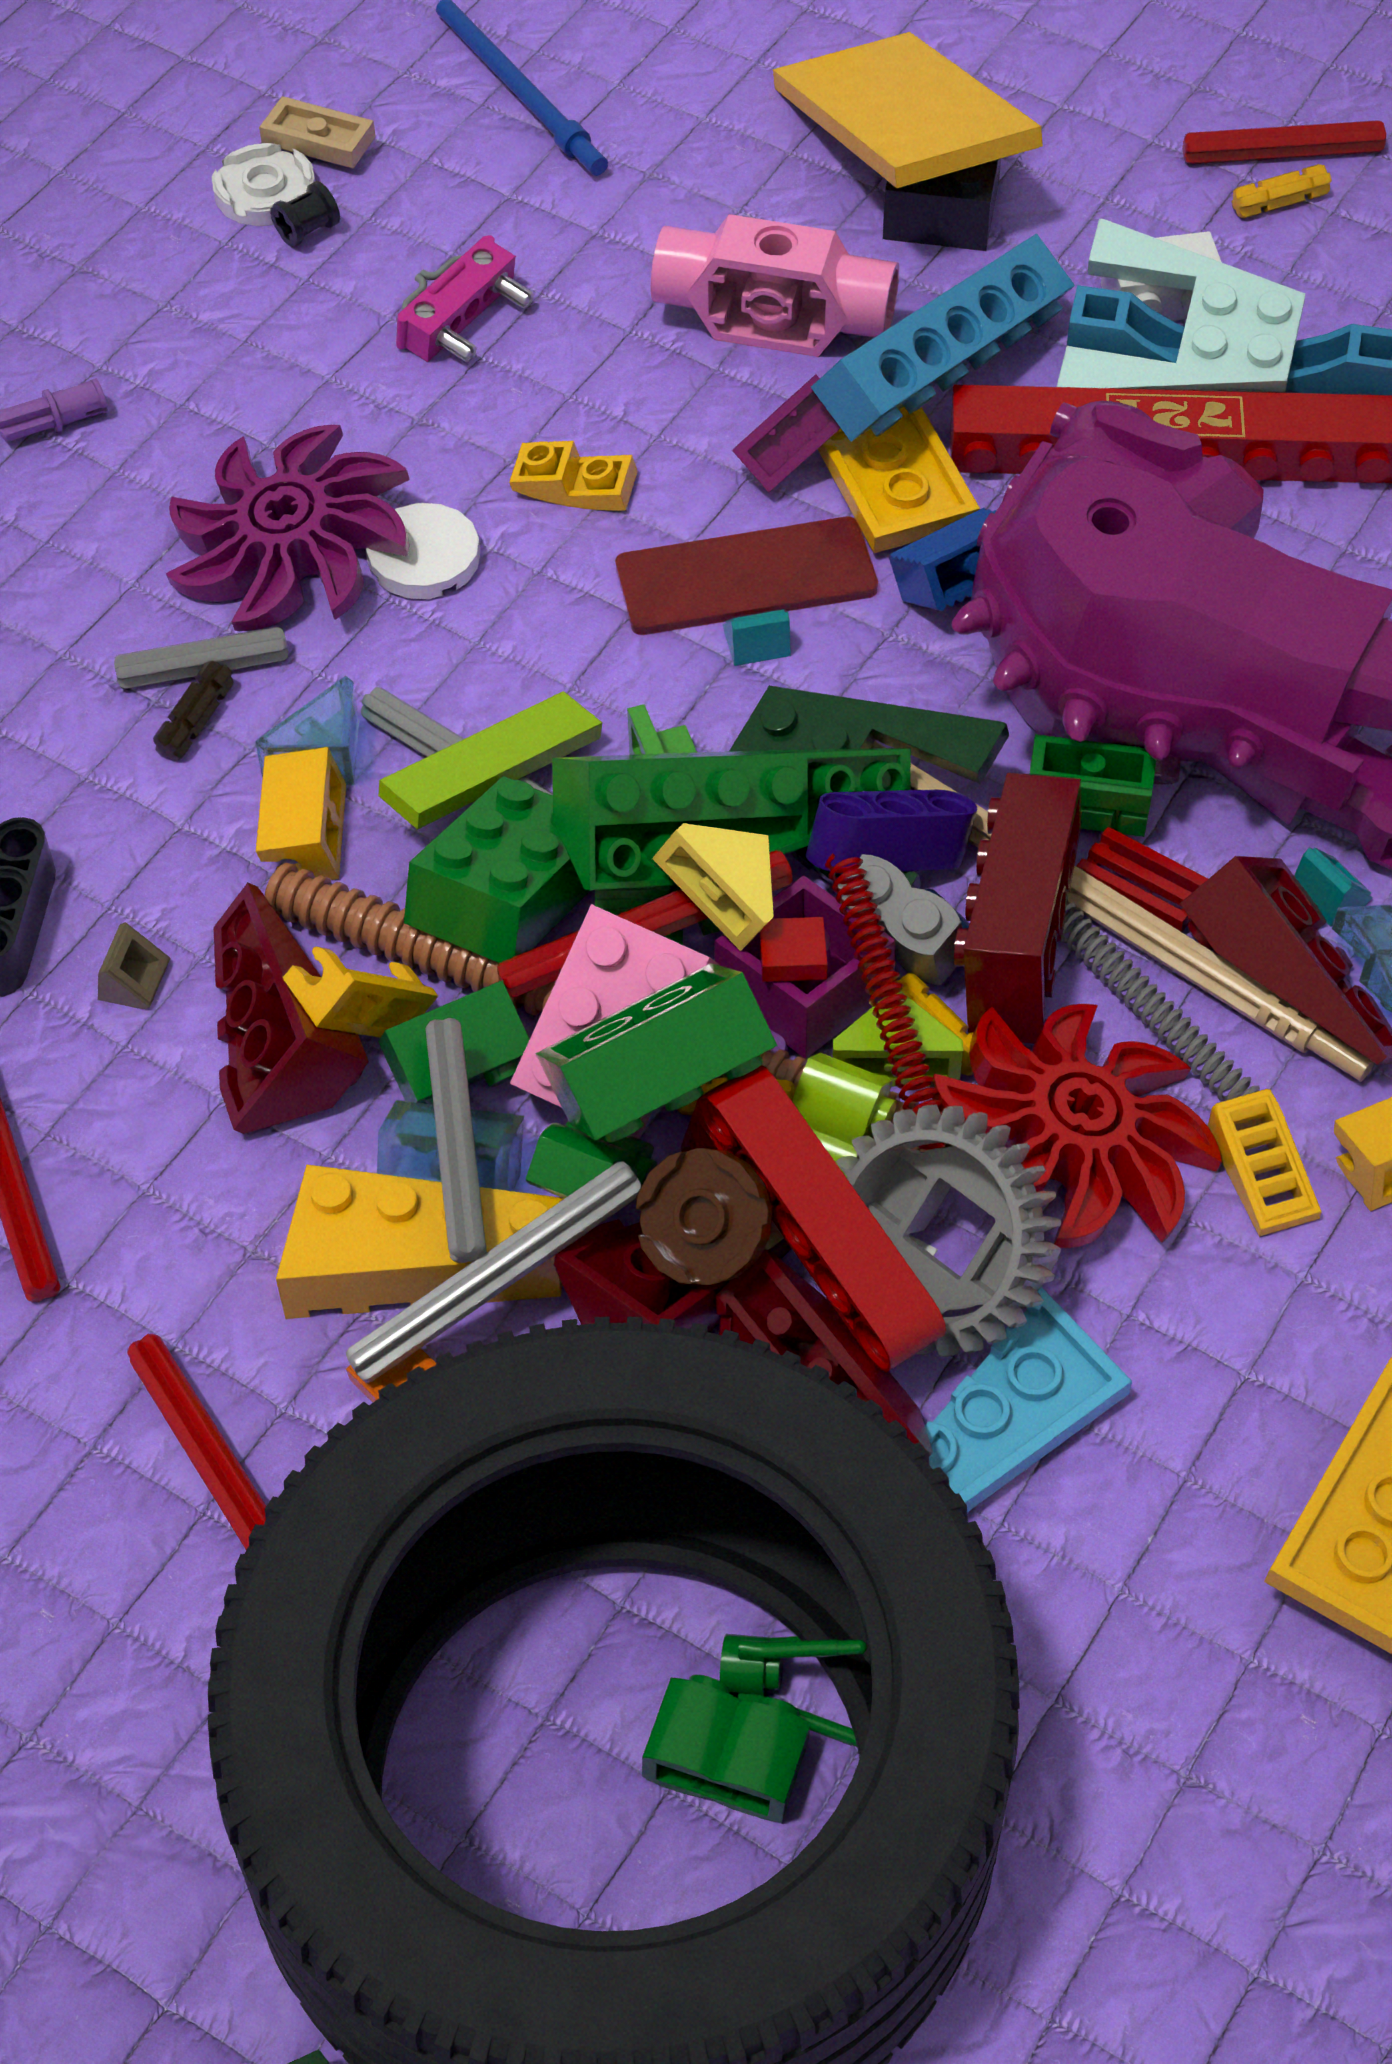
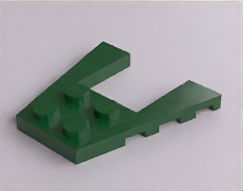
M769 685L729 751L871 749L875 740L893 748H910L912 756L981 784L1008 739L1009 731L1007 724L1001 721ZM808 846L791 852L792 856L810 870L812 868L833 885L834 882L829 879L830 871L816 867L806 858ZM901 871L908 879L911 888L920 889L922 883L919 874L913 871ZM835 873V877L838 878L843 873Z

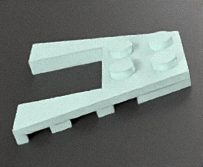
M1099 218L1088 262V275L1193 291L1177 361L1173 363L1067 346L1056 387L1285 393L1302 317L1305 293Z

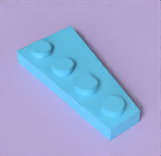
M1042 1287L1037 1292L1044 1301L1040 1306L1028 1307L1024 1315L1027 1323L1017 1328L1007 1327L1005 1329L1007 1339L994 1343L991 1346L990 1354L971 1377L967 1375L951 1394L950 1402L933 1422L928 1421L925 1425L933 1451L929 1456V1465L932 1469L941 1467L949 1478L950 1488L955 1494L959 1493L966 1503L967 1512L1130 1393L1132 1380Z

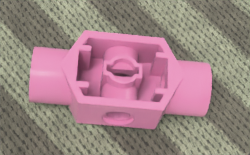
M728 214L715 233L663 226L656 243L651 271V297L653 302L694 308L714 340L815 357L821 355L839 332L875 338L889 329L894 316L899 285L898 262L849 255L836 231Z

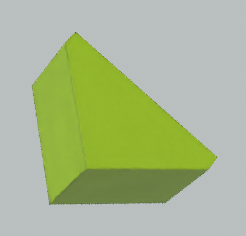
M907 996V1000L902 1005L911 1007V1011L904 1017L915 1019L914 1024L907 1029L913 1028L919 1031L917 1037L912 1040L920 1041L923 1045L915 1052L926 1054L924 1061L918 1064L930 1066L929 1071L922 1076L933 1077L935 1073L960 1080L963 1040ZM872 1007L833 1039L832 1057L893 1080L891 1086H895L897 1077L891 1074V1069L894 1065L887 1061L890 1054L884 1051L886 1042L880 1039L882 1030L876 1027L878 1018L873 1016L872 1011L875 1007ZM892 1008L879 1009L878 1011L879 1014H883L884 1012ZM884 1020L882 1024L886 1026L894 1020ZM900 1031L887 1032L886 1036L890 1038ZM903 1043L891 1044L890 1048L895 1049ZM895 1055L893 1058L895 1061H898L906 1055ZM912 1066L899 1067L897 1071L902 1073ZM918 1077L909 1078V1079H902V1080H901V1083H902V1084H906V1083L910 1082L911 1080L916 1079V1078H918Z

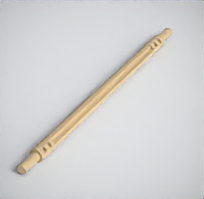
M875 741L871 749L886 747ZM911 764V790L938 789L956 792ZM977 805V813L968 841L976 847H979L981 839L990 840L992 835L988 834L987 831L988 811ZM1074 866L1070 892H1066L1068 896L1067 904L1075 903L1076 910L1083 911L1085 916L1302 1053L1311 1050L1360 1082L1367 1077L1374 1062L1224 958Z

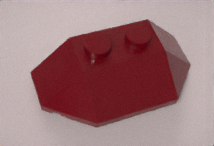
M764 1248L759 1260L740 1277L730 1280L716 1294L717 1315L721 1316L719 1335H722L724 1330L739 1333L740 1341L753 1344L756 1339L770 1343V1350L772 1352L783 1355L787 1350L800 1356V1363L810 1369L815 1365L829 1371V1379L838 1385L846 1381L855 1387L857 1397L865 1402L870 1399L882 1408L883 1418L888 1423L897 1420L907 1430V1438L912 1443H920L929 1453V1456L933 1453L920 1409L890 1371L880 1370L870 1360L828 1299L770 1250Z

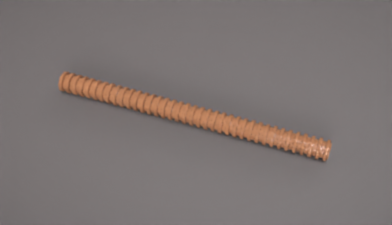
M284 863L276 869L265 890L266 899L278 916L282 914L283 918L288 922L296 923L299 921L301 926L306 929L316 927L318 933L325 936H330L333 933L336 940L340 942L350 940L352 946L359 949H364L367 946L369 952L374 955H382L385 952L387 960L398 962L402 959L403 964L408 965L412 969L419 966L420 971L426 975H433L437 972L438 979L444 982H450L454 978L457 987L466 989L471 985L473 992L499 982L497 974L498 962L404 924L405 908L400 911L397 903L387 901L383 904L381 897L376 895L366 897L364 891L356 888L349 891L348 886L344 883L335 882L332 884L330 878L321 875L315 878L312 871L307 869L299 871L296 865L291 863ZM556 981L515 998L510 997L515 1008L519 1009L524 1005L526 1013L530 1015L539 1014L543 1011ZM770 1049L761 1054L764 1061L762 1065L776 1079L791 1081L795 1085L796 1090L807 1059L797 1056L794 1060H790L789 1052L781 1049L776 1053H772ZM722 1074L717 1078H726V1076ZM889 1092L888 1098L897 1101L894 1113L903 1110L902 1105L904 1102L900 1101L899 1094ZM911 1102L909 1107L914 1108L919 1105V1102ZM944 1143L945 1145L942 1148H948L952 1145ZM918 1147L912 1148V1149L919 1150V1151H921V1152L927 1151V1150H924V1149H920V1148H918Z

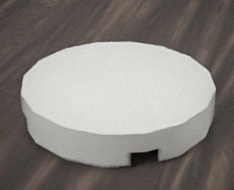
M262 143L240 148L228 154L222 160L223 167L218 172L215 169L212 175L216 206L226 217L240 224L253 226L274 225L271 219L270 208L280 200L287 203L306 193L307 186L315 182L313 166L303 153L293 148V154L281 151V145Z
M415 503L395 509L401 517L408 535V556L366 548L368 566L371 574L373 572L377 576L378 583L386 591L407 599H432L443 596L442 590L451 588L455 584L456 590L467 584L476 572L480 558L479 537L473 523L460 511L442 504Z

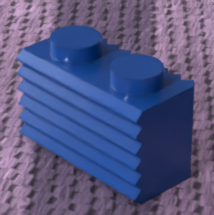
M982 508L890 553L889 560L902 601L944 612L945 607H953L955 601L963 602L965 596L972 597L974 577L980 547L977 546L978 536L990 513L995 514L996 510L991 511L990 509L985 510V508Z

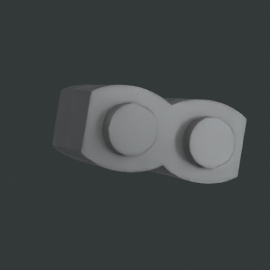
M862 854L860 858L863 859V863L859 868L867 871L863 879L870 882L869 888L865 891L874 893V897L869 902L878 905L873 913L881 916V920L876 925L885 927L884 932L896 940L895 957L908 973L916 974L922 981L942 985L957 967L954 964L955 940L958 929L962 928L958 914L940 896L927 890L911 888L905 875L892 863L877 856ZM838 884V887L842 889L847 884ZM842 895V899L845 900L851 895ZM846 906V907H847L848 909H852V908H854L855 906H853V907H852V906Z

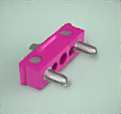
M487 235L483 236L462 256L458 255L449 259L437 271L428 272L424 269L421 270L420 274L418 273L415 276V281L419 283V287L404 300L402 311L398 313L397 348H407L426 362H429L437 353L445 348L463 361L469 362L475 356L477 348L474 344L458 335L501 294L524 309L533 301V292L513 280L516 256L496 244L493 236ZM426 280H435L427 287Z

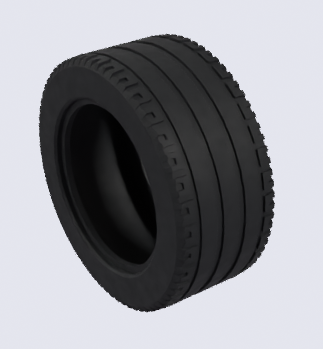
M595 1317V1324L577 1325V1319L562 1320V1327L545 1329L543 1323L529 1326L530 1333L514 1336L512 1330L497 1334L498 1341L483 1346L479 1340L466 1345L467 1352L453 1357L448 1352L437 1357L436 1365L426 1371L420 1366L406 1373V1382L398 1387H395L392 1383L379 1390L378 1400L370 1405L362 1402L352 1410L353 1419L345 1426L338 1422L327 1432L328 1440L321 1447L314 1445L304 1456V1468L300 1472L291 1471L284 1480V1490L279 1497L273 1496L266 1506V1521L264 1525L255 1524L249 1535V1546L245 1554H240L235 1566L237 1584H228L224 1596V1609L222 1615L218 1617L215 1633L216 1644L220 1647L212 1648L210 1659L211 1672L208 1681L209 1712H212L208 1714L210 1758L223 1824L275 1962L288 1986L301 2001L300 2005L326 2040L336 2051L340 2049L344 2053L342 2056L348 2064H888L893 2056L891 2051L896 2046L902 2049L932 2012L937 2003L936 1997L938 1995L942 1996L970 1945L969 1940L978 1926L986 1904L996 1863L1000 1834L1018 1748L1019 1675L1016 1645L1011 1644L1014 1643L1013 1625L1006 1605V1595L1002 1582L993 1581L996 1580L995 1562L990 1550H987L983 1543L981 1530L976 1521L967 1522V1505L959 1493L955 1494L950 1488L949 1478L941 1467L932 1469L929 1465V1453L920 1443L914 1444L907 1438V1430L897 1420L888 1423L883 1418L882 1408L871 1399L865 1402L857 1397L856 1388L846 1381L839 1385L829 1379V1371L818 1365L810 1369L800 1363V1356L787 1350L783 1355L772 1352L770 1350V1343L759 1339L750 1344L740 1341L739 1333L724 1330L722 1335L708 1332L707 1325L692 1323L691 1329L675 1327V1320L660 1318L659 1325L643 1324L642 1317H627V1323H610V1317ZM639 1566L672 1570L720 1584L750 1599L774 1615L796 1634L801 1641L839 1639L863 1640L866 1642L867 1650L864 1654L816 1657L833 1682L846 1708L859 1754V1762L853 1778L836 1810L817 1836L800 1854L767 1882L739 1899L704 1915L670 1925L622 1931H592L563 1928L526 1919L495 1907L471 1894L437 1870L411 1844L393 1821L382 1802V1778L387 1749L394 1726L410 1690L424 1668L455 1633L482 1611L510 1594L548 1578L600 1567Z

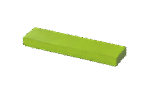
M562 691L380 779L378 796L418 830L476 801L502 776L518 780L552 763V758L564 757L600 739L603 722Z

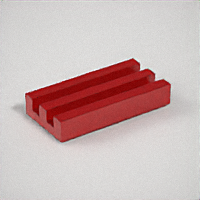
M1109 827L1101 834L1100 843L1095 842L1089 849L1088 858H1082L1076 865L1079 869L1180 932L1185 930L1191 918L1183 908L1181 910L1152 895L1153 892L1181 906L1180 903L1208 880V878ZM1103 865L1117 872L1118 874L1132 880V883H1129L1128 881L1110 873L1109 871L1101 868L1100 866Z

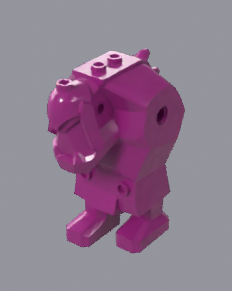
M1095 401L1078 408L1063 402L1054 417L1050 429V435L1059 438L1054 448L1051 443L1041 442L1020 476L1015 475L1011 480L1003 501L995 514L990 513L980 530L977 540L980 552L971 601L957 612L951 623L952 628L960 635L981 632L988 639L991 654L997 668L993 677L994 685L1000 691L1007 693L1024 720L1038 735L1070 738L1078 742L1086 740L1145 748L1146 752L1158 761L1204 762L1288 825H1290L1300 808L1357 834L1368 860L1392 870V745L1384 750L1357 734L1360 726L1392 731V619H1390L1392 613V589L1352 579L1290 557L1266 543L1254 539L1259 529L1264 489L1241 465L1232 459L1222 455L1210 458L1202 457V443L1198 434L1160 424L1152 420L1142 410L1119 402Z

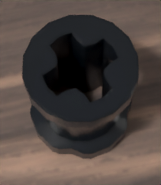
M319 181L308 185L306 193L287 203L280 200L270 208L274 227L283 241L293 248L301 244L304 236L323 225L331 228L340 222V212L333 195Z

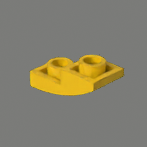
M574 441L530 442L521 444L509 483L513 491L549 503L583 509L626 511L638 470L632 455L580 457Z

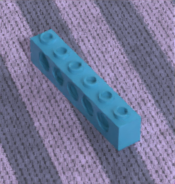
M1036 233L839 360L811 386V389L851 442L870 429L878 437L903 417L899 411L901 408L905 407L908 413L912 414L937 394L932 387L938 385L942 392L946 391L970 372L965 365L970 363L974 370L979 369L1001 351V348L998 346L999 342H1002L1005 348L1008 349L1033 329L1029 322L1033 321L1036 327L1039 328L1063 309L1058 300L1075 285Z

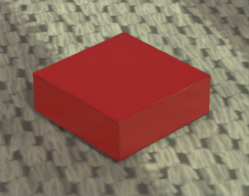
M823 917L774 918L759 932L762 982L827 980L828 964Z

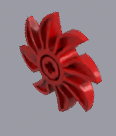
M1072 1004L1054 1011L1047 1018L1032 1051L1023 1045L993 1007L989 1008L978 1022L970 1042V1064L978 1085L934 1073V1081L930 1087L938 1090L932 1100L937 1099L942 1102L938 1108L939 1111L943 1112L944 1108L948 1106H963L965 1121L973 1113L988 1114L986 1134L992 1127L1007 1125L1011 1129L1008 1141L1005 1144L1006 1148L1022 1143H1027L1030 1146L1025 1159L1021 1162L1024 1169L1044 1166L1046 1170L1041 1178L1033 1183L1036 1192L1043 1191L1049 1179L1061 1182L1067 1189L1061 1226L1058 1228L1053 1243L1058 1247H1081L1098 1239L1114 1216L1122 1196L1132 1205L1161 1243H1163L1176 1227L1185 1203L1183 1179L1175 1161L1217 1171L1222 1163L1219 1146L1209 1127L1190 1107L1168 1094L1148 1095L1142 1098L1138 1096L1185 1079L1191 1067L1167 1050L1148 1043L1135 1041L1114 1044L1103 1066L1091 1064L1085 1058L1086 1038L1098 1005Z

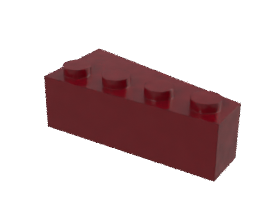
M1007 773L1001 797H991L987 831L988 834L992 835L990 840H980L976 871L977 876L981 877L979 884H969L965 916L966 921H970L969 928L958 929L954 948L955 966L964 967L968 1034L974 1033L982 1015L991 1007L997 1011L1022 1043L1034 1044L1047 1020L1045 1019V997L1052 998L1056 977L1054 970L1057 942H1062L1066 912V892H1070L1082 825L1081 779Z

